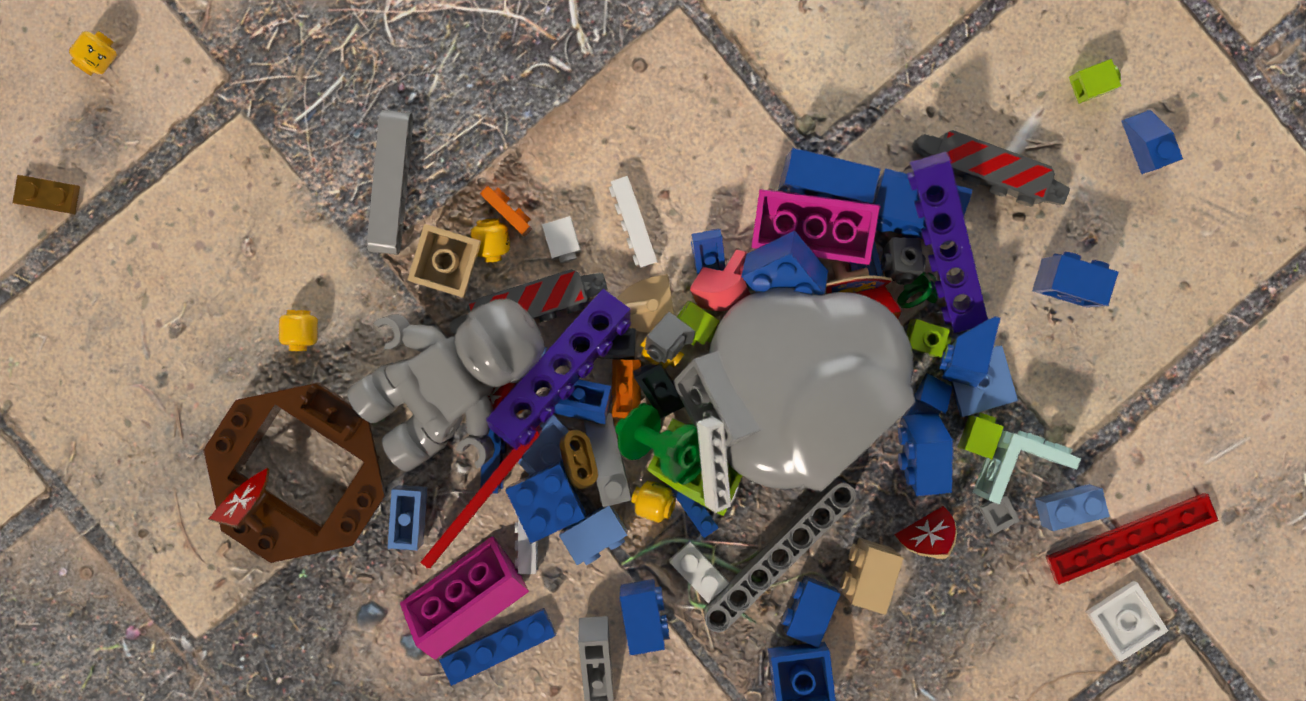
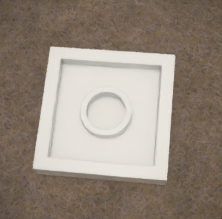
M1135 581L1130 582L1085 611L1119 662L1168 632V629L1142 588Z

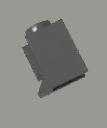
M668 312L647 335L645 349L652 359L657 362L662 361L665 364L668 359L670 361L673 360L684 347V344L693 343L695 330Z

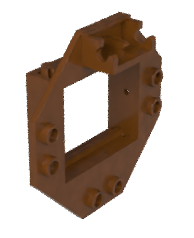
M319 382L235 400L203 449L216 509L236 488L249 479L240 472L281 409L362 460L364 464L323 526L265 489L264 492L269 498L255 513L265 523L263 530L257 533L245 522L239 528L219 523L221 532L270 563L353 546L386 496L378 462L380 457L376 453L370 422L360 417L350 402Z

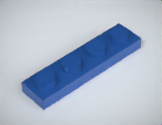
M542 608L442 656L439 661L451 686L555 637L556 631L545 608Z

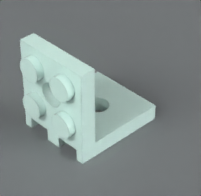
M1003 430L993 459L985 458L972 493L1000 504L1020 450L1076 470L1081 458L1071 455L1073 449L1045 441L1044 438L1020 430L1017 434Z

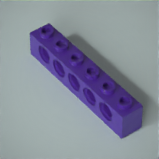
M947 152L910 162L913 172L907 173L911 191H918L920 200L914 201L918 218L924 217L926 227L921 228L925 246L931 244L933 254L928 255L932 272L938 271L940 280L934 283L938 298L944 297L946 306L941 307L945 324L951 323L954 333L982 324L988 320L951 161ZM933 185L941 186L939 193L935 195L926 194L929 187ZM940 213L948 214V217L943 222L933 221L934 217ZM946 241L954 242V245L949 249L940 248L942 243ZM952 268L961 269L956 275H947V272ZM960 294L967 295L962 301H954V298Z
M602 289L535 366L488 416L486 421L489 429L516 450L522 444L527 445L534 437L537 426L541 422L546 423L555 412L554 407L561 399L566 400L575 389L574 384L579 378L582 377L584 379L589 375L594 367L593 362L599 356L603 357L609 352L614 338L618 334L623 335L631 325L630 308L605 289ZM599 323H603L608 326L603 331H598L593 328L595 325ZM581 344L589 347L585 352L574 350L575 347ZM560 366L570 368L566 374H558L555 370ZM546 387L551 390L547 396L541 397L536 395L537 390ZM527 409L531 411V415L526 419L516 417L520 410Z

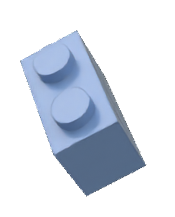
M1091 484L1034 498L1041 526L1051 531L1110 517L1103 488Z
M398 485L391 489L388 549L418 550L424 544L427 487Z
M612 505L607 507L601 506L586 515L585 519L561 530L559 537L576 565L582 562L588 565L601 556L599 552L607 547L613 550L625 542L624 537L627 536L628 530Z

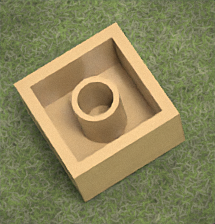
M859 538L857 544H853L850 549L849 560L851 564L849 571H845L841 578L840 588H843L842 593L852 605L886 615L904 558L892 547Z

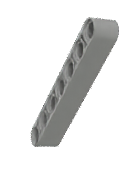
M834 480L821 491L729 582L730 584L705 606L704 618L707 627L717 633L728 629L854 504L856 492L853 487L843 480ZM845 487L847 489V497L843 501H835V491L838 488ZM826 508V518L819 522L815 521L813 518L815 510ZM799 528L806 529L807 534L804 540L799 542L793 540L792 536L795 530ZM777 549H784L786 557L779 562L773 561V552ZM755 570H764L766 575L762 581L755 582L751 580V574ZM735 590L745 592L744 599L739 602L732 601L730 596ZM720 610L725 613V617L720 622H714L709 618L712 612Z

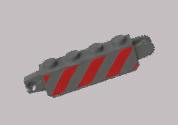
M951 130L939 138L924 134L912 143L914 153L920 154V156L925 158L947 152L954 175L962 177L963 183L975 187L981 184L989 187V192L998 196L1006 197V194L1017 198L1016 202L1019 204L1033 207L1034 204L1045 202L1061 206L1067 200L1070 188L1053 179L1055 173L1052 166L971 136Z
M570 269L471 300L467 310L470 313L488 302L497 299H511L524 308L533 319L539 318L540 322H545L557 318L556 312L567 309L568 314L585 309L583 304L589 302V298L597 295L602 289H608L603 273L581 276L577 271ZM468 314L455 318L450 322L449 329H451L453 334H456L458 327L466 321Z

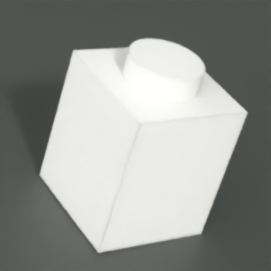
M569 216L542 224L552 259H559L560 263L577 259L576 253H580L581 248L572 218Z

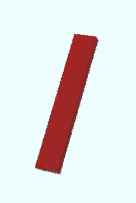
M539 425L535 429L534 437L527 445L522 444L517 450L512 449L420 563L427 569L431 568L542 433V428Z
M1202 493L1045 557L1055 583L1060 585L1219 520L1209 494Z

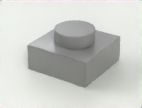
M1005 494L1000 504L989 501L979 506L993 534L1020 521L1008 496Z

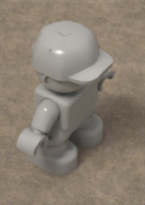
M497 299L471 311L467 315L466 321L458 327L456 335L446 338L434 326L410 325L408 320L399 314H391L375 320L374 325L377 327L389 325L394 331V339L386 342L384 349H392L404 344L421 352L415 357L380 366L373 373L364 376L348 389L347 395L353 409L360 417L370 423H377L394 412L399 405L404 403L413 415L408 421L399 424L382 438L384 451L391 462L400 470L406 472L418 467L446 446L449 441L448 439L454 436L466 415V432L469 436L459 442L456 450L464 451L470 444L474 445L479 451V459L474 462L476 469L487 463L495 452L494 443L488 436L490 429L486 421L493 412V406L488 396L493 392L494 387H500L509 382H518L541 359L545 349L541 332L530 314L511 299Z

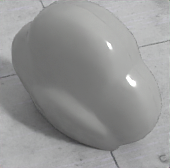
M770 288L765 292L758 291L744 297L726 312L710 344L709 354L719 350L723 368L731 385L761 429L726 449L727 462L745 478L765 487L793 489L801 488L805 485L809 489L823 491L915 403L912 388L909 386L913 373V354L905 330L887 307L864 295L850 292H835L824 295L812 293V295L796 292L795 288ZM724 428L725 440H726L729 436H728V434H727V432H726V430H725V428Z

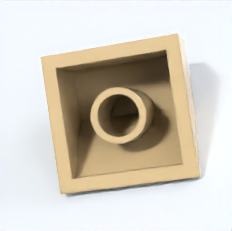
M424 224L407 281L465 298L482 241Z

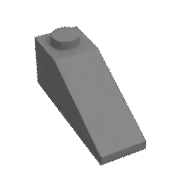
M608 413L606 424L583 420L586 435L590 439L598 469L596 482L602 506L607 507L631 501L632 494L623 458L618 449V438L615 432L612 413Z
M608 616L579 618L578 644L584 700L614 701Z

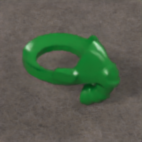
M923 272L913 283L904 285V291L897 298L898 305L901 308L907 309L921 304L926 299L931 303H935L938 300L934 283L937 281L936 277L930 272ZM925 291L924 295L917 300L906 303L914 294Z

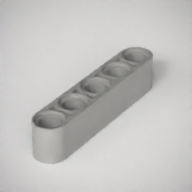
M381 110L379 115L367 234V249L369 252L398 255L401 250L413 133L412 113Z

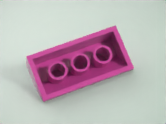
M759 189L751 248L758 249L795 230L816 257L870 265L880 205Z
M492 536L400 602V606L415 646L435 660L523 597L529 590L521 574H518V569H515V564L496 538Z

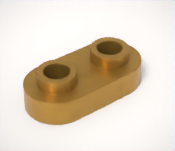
M580 430L569 431L561 438L559 443L566 476L573 487L586 489L594 484L598 478V469L591 442L584 432ZM570 444L575 447V451L571 449ZM577 472L581 473L582 479L578 476Z

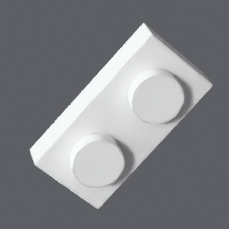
M690 540L669 559L672 566L708 603L730 584Z

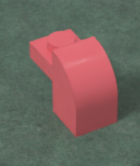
M736 250L723 271L706 267L701 269L690 287L697 306L712 311H727L738 301L751 295L746 281L741 277L747 252Z

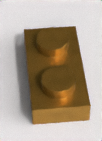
M17 174L12 203L75 215L80 186Z

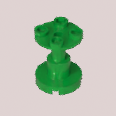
M647 403L639 404L625 418L618 421L615 432L618 435V449L623 457L629 460H637L645 456L653 448L655 456L660 458V470L663 476L681 485L688 484L702 471L698 428L692 424L683 425L674 432L665 430L660 433L661 419L658 410Z

